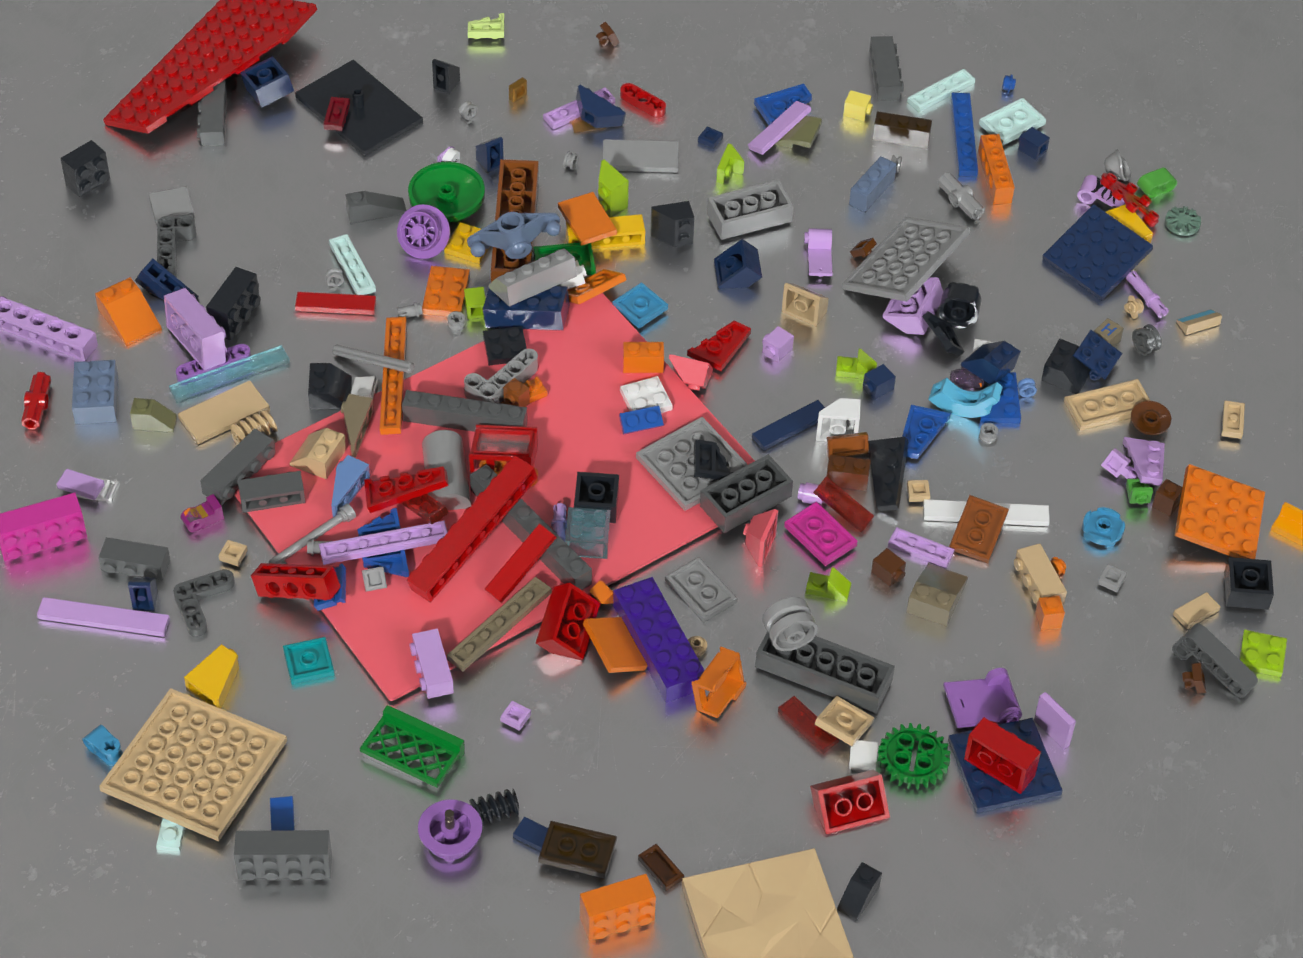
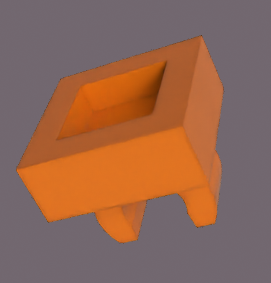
M538 376L523 383L529 387L530 403L547 396V390Z

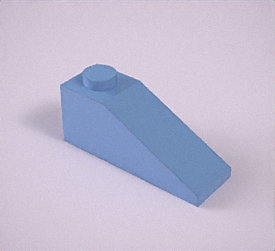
M347 455L336 467L331 504L333 517L337 515L340 507L346 503L349 504L365 485L364 480L370 478L369 464L350 455Z

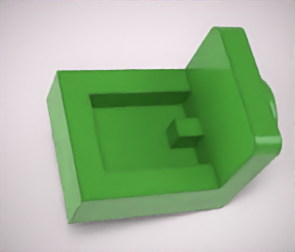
M1127 479L1126 488L1129 503H1150L1153 488L1149 487V484L1140 483L1139 479Z

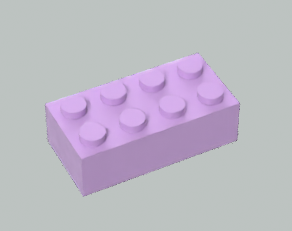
M186 288L164 295L166 327L204 370L225 363L227 348L224 342L226 333L223 327L216 323L214 317L206 312L205 307L200 305L196 297L190 294Z

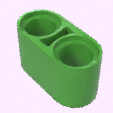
M1163 167L1140 177L1137 185L1146 196L1152 199L1172 191L1177 185V180Z

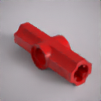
M37 372V374L33 375L30 389L26 391L24 396L25 409L21 422L22 426L29 430H35L37 427H40L43 412L48 408V392L51 377L45 374V372Z

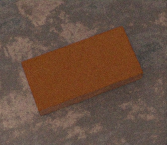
M867 432L827 437L828 458L829 455L853 456L869 453Z

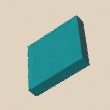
M326 637L283 645L292 685L335 676Z

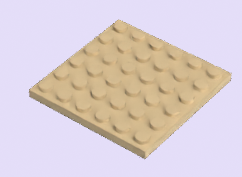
M170 688L100 784V791L219 842L286 744L287 736Z

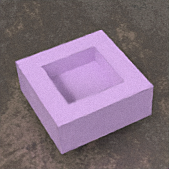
M511 701L500 717L501 722L520 731L531 716V710Z

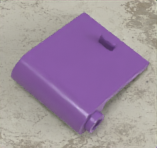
M1005 668L991 670L985 679L944 682L943 684L957 728L977 726L983 717L997 724L1019 721L1022 717L1016 694Z

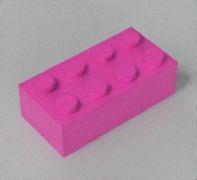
M76 493L0 513V550L4 561L87 537Z

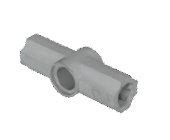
M948 172L938 179V185L948 194L952 206L960 207L974 221L981 217L985 208L974 198L973 191L968 185L963 186Z

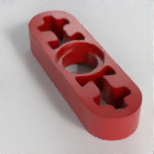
M626 83L621 86L620 97L622 100L656 118L663 117L666 114V103L634 84ZM639 99H647L648 101L640 102Z

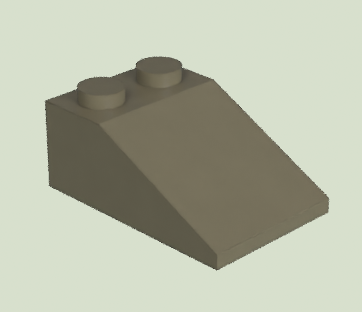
M928 563L917 579L909 596L907 613L947 627L968 577Z

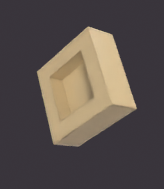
M928 480L907 481L909 502H924V499L930 500Z
M227 540L219 554V561L239 567L248 551L247 546Z

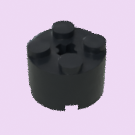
M949 283L942 294L939 308L941 319L943 318L946 322L950 323L953 328L962 329L967 328L969 324H974L978 319L981 305V295L978 287L965 283Z

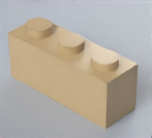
M1041 544L1018 549L1014 559V567L1021 573L1025 587L1029 588L1033 602L1035 604L1038 603V598L1060 596L1063 605L1067 591Z

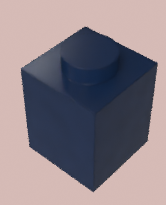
M1031 127L1020 135L1018 150L1037 160L1048 150L1050 137Z
M882 364L864 374L863 389L876 400L894 390L896 376Z

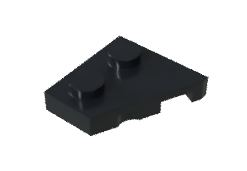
M927 311L922 317L941 341L945 351L949 354L953 353L958 357L962 355L964 350L950 323Z
M695 440L694 477L721 480L734 473L730 472L726 466L727 460L720 453V448L716 442Z

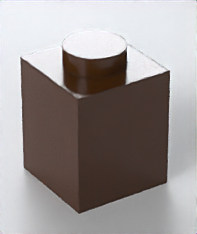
M1166 479L1156 491L1152 507L1171 516L1180 505L1182 487Z
M886 548L873 559L871 573L891 587L895 582H900L904 578L906 562Z

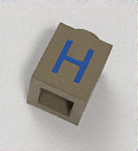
M1107 318L1094 332L1115 347L1121 341L1124 328Z

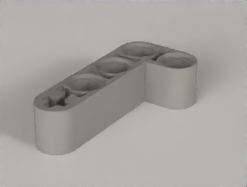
M529 348L522 350L489 380L477 373L466 375L464 378L465 396L472 400L501 404L504 400L503 387L508 382L516 378L520 382L525 383L538 371L537 352Z

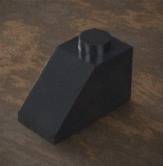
M432 60L433 88L450 94L460 82V67L441 60Z
M862 862L851 877L837 910L857 921L879 889L882 872Z

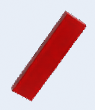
M297 292L295 311L374 315L376 296Z
M539 523L484 589L502 603L557 537Z

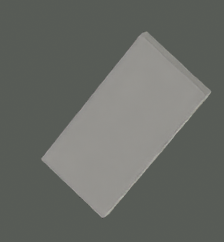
M603 139V160L605 159L617 171L678 173V141Z

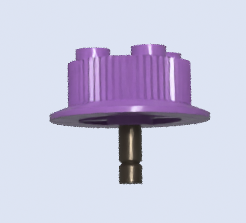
M459 800L439 801L429 806L421 815L418 822L419 838L424 846L436 857L446 861H453L454 859L466 856L477 844L482 834V820L475 808L468 803Z

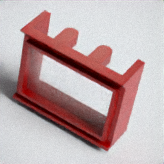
M476 425L472 448L469 454L470 472L475 471L477 460H486V464L494 471L495 461L508 462L514 456L534 467L538 447L537 427Z

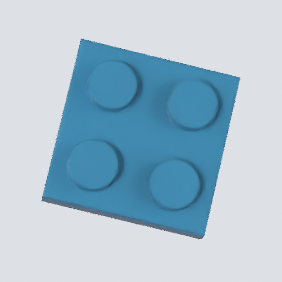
M642 282L612 301V304L638 329L668 310V304Z

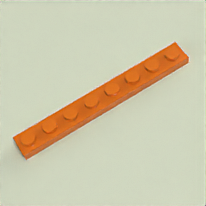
M406 317L386 318L384 356L405 361ZM383 367L380 435L401 434L404 372Z

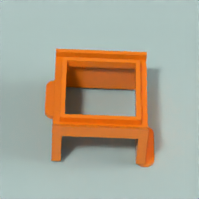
M720 646V653L716 654L699 679L691 682L697 711L719 718L732 699L737 700L746 687L740 653ZM705 690L710 691L707 697L705 694Z

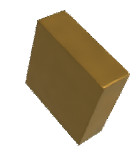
M523 77L509 85V100L512 102L527 94V80Z

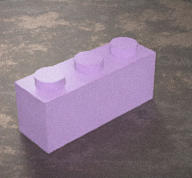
M438 628L412 634L413 643H409L411 655L416 656L417 659L414 661L416 673H421L422 678H419L421 691H426L428 699L454 693L453 679Z

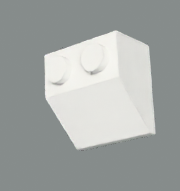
M839 398L819 411L816 441L827 442V437L858 433L861 399Z

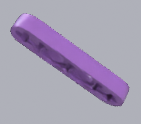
M238 344L227 348L225 357L228 361L207 370L199 369L200 365L196 360L184 363L176 368L177 380L180 383L187 384L246 363L251 358L250 348L245 344Z

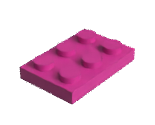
M817 502L784 523V527L824 566H827L857 546L858 541Z

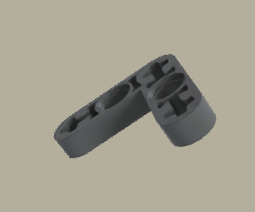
M222 569L179 583L174 587V598L190 635L198 637L206 633L207 623L198 600L232 589L235 582L233 573L230 570ZM201 584L210 585L206 590L198 588ZM189 606H193L196 608V610L191 613L184 611ZM196 619V620H197V623H198V625H199L200 627H197V628H196V626L194 625L193 620Z

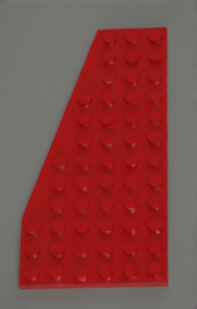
M295 0L218 1L103 119L105 125L149 134L167 122V117L173 115L188 103L193 105L214 91V86L220 84L232 74L238 75L258 62L261 55L267 53L279 43L285 44L317 11L316 4Z

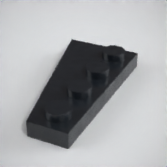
M906 437L868 441L876 507L879 512L899 510L909 442Z

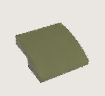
M805 116L775 145L790 149L793 148L794 144L811 148L822 124V119Z

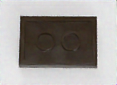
M550 821L538 863L605 878L616 845L617 836Z

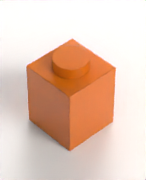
M1060 596L1038 598L1035 614L1040 630L1062 627L1065 611Z

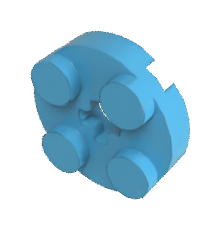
M1100 507L1097 511L1091 512L1090 510L1083 519V536L1086 540L1093 543L1113 547L1122 538L1125 523L1120 519V514L1113 509ZM1102 524H1105L1106 529L1101 528L1100 526H1102Z

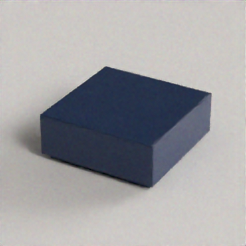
M707 126L698 137V142L714 149L723 139V133Z

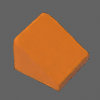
M600 580L590 589V593L600 603L613 604V591L603 581Z

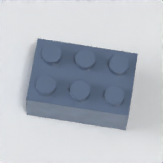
M116 361L74 362L72 411L75 424L117 422L118 372Z

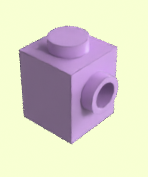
M778 326L763 338L762 353L768 358L779 362L793 349L794 335Z

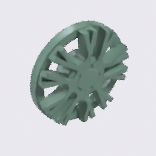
M1174 207L1167 212L1165 225L1174 234L1189 236L1195 234L1200 229L1201 216L1196 214V210H1190L1188 207Z

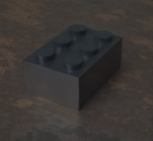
M235 267L206 306L207 313L213 316L216 323L225 330V339L231 341L235 334L240 332L243 323L250 318L251 312L260 304L261 297L259 296L257 274Z

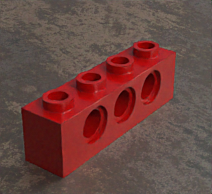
M261 563L251 574L258 597L331 600L341 588L334 566Z

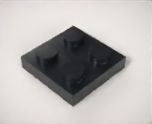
M522 326L483 331L488 366L507 364L522 350L527 349Z

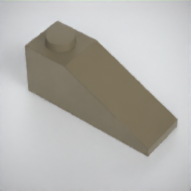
M349 394L347 400L342 403L341 413L344 414V423L351 455L356 457L374 412L373 398Z

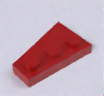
M732 321L718 330L716 335L710 339L706 338L701 341V344L696 348L688 349L687 356L697 361L709 363L713 368L722 371L749 337L751 328L737 321Z

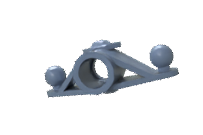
M508 212L495 222L468 237L467 244L470 247L471 254L475 257L483 256L485 249L492 246L505 250V254L511 259H521L531 252V242L541 232H547L551 236H556L561 232L560 217L556 213Z

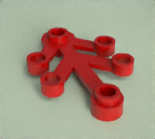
M1110 172L1103 173L1100 182L1105 188L1112 191V196L1117 200L1123 198L1126 208L1130 212L1135 213L1137 209L1144 214L1142 217L1143 222L1149 227L1154 228L1159 222V215L1153 210L1149 212L1144 208L1148 207L1152 200L1146 195H1143L1141 198L1134 195L1138 190L1135 184L1129 182L1125 185L1117 181L1118 179L1114 174Z

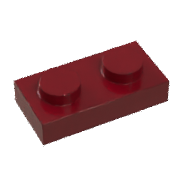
M331 97L323 124L324 130L343 131L350 106L349 98Z

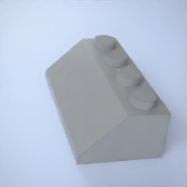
M566 249L558 250L555 253L497 277L489 284V288L508 306L514 305L577 277L575 257Z

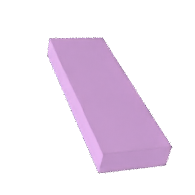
M897 527L888 542V547L945 569L955 551L953 548Z

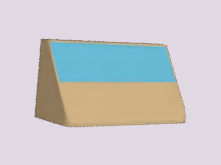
M1210 309L1177 319L1176 322L1184 334L1188 335L1220 325L1222 315Z

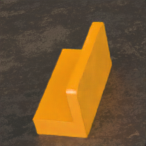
M1284 502L1279 516L1271 527V531L1303 546V510Z

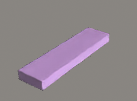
M606 87L594 92L611 104L615 103V97ZM577 100L543 114V119L552 130L581 118Z
M799 101L793 103L748 144L749 150L763 155L809 114L811 107Z

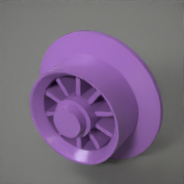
M424 204L416 205L408 209L400 218L397 227V237L406 253L415 258L429 259L440 254L447 246L450 238V226L446 216L436 207Z

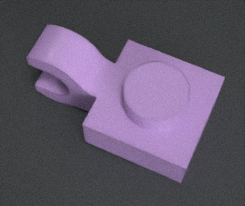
M1116 448L1111 451L1101 464L1102 467L1116 478L1121 474L1126 479H1136L1138 477L1135 469L1128 466L1131 460Z

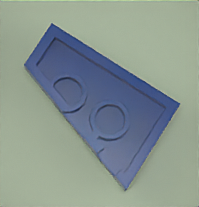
M911 405L902 437H906L909 441L906 457L918 459L950 419L951 413Z

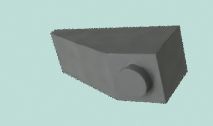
M368 191L345 194L350 224L403 215L407 211L404 200L401 197Z

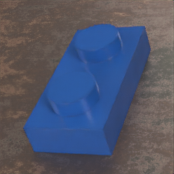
M659 406L619 414L623 435L664 425Z

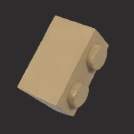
M785 283L782 312L817 326L827 312L829 298L796 284Z
M328 428L309 434L291 460L290 466L327 479L346 451L345 434Z

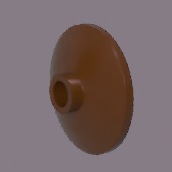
M1143 401L1132 409L1131 422L1137 430L1144 434L1159 435L1170 427L1171 414L1164 405L1158 402Z

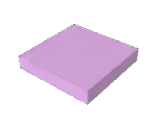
M1044 692L1039 696L1034 721L1065 750L1070 746L1076 720L1048 693Z

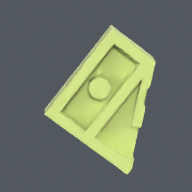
M500 13L499 18L490 20V17H485L468 22V38H504V13Z

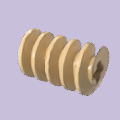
M265 410L260 411V415L255 413L252 418L246 417L245 421L240 420L238 425L235 423L231 424V434L236 445L254 429L265 432L268 436L271 434V428L274 432H278V429L271 414Z

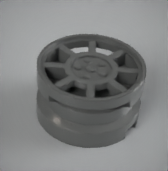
M1147 324L1143 328L1135 329L1132 333L1133 344L1141 355L1150 354L1152 350L1157 351L1161 348L1160 334L1153 325Z

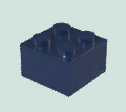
M273 56L240 73L246 90L261 108L294 92L288 73Z

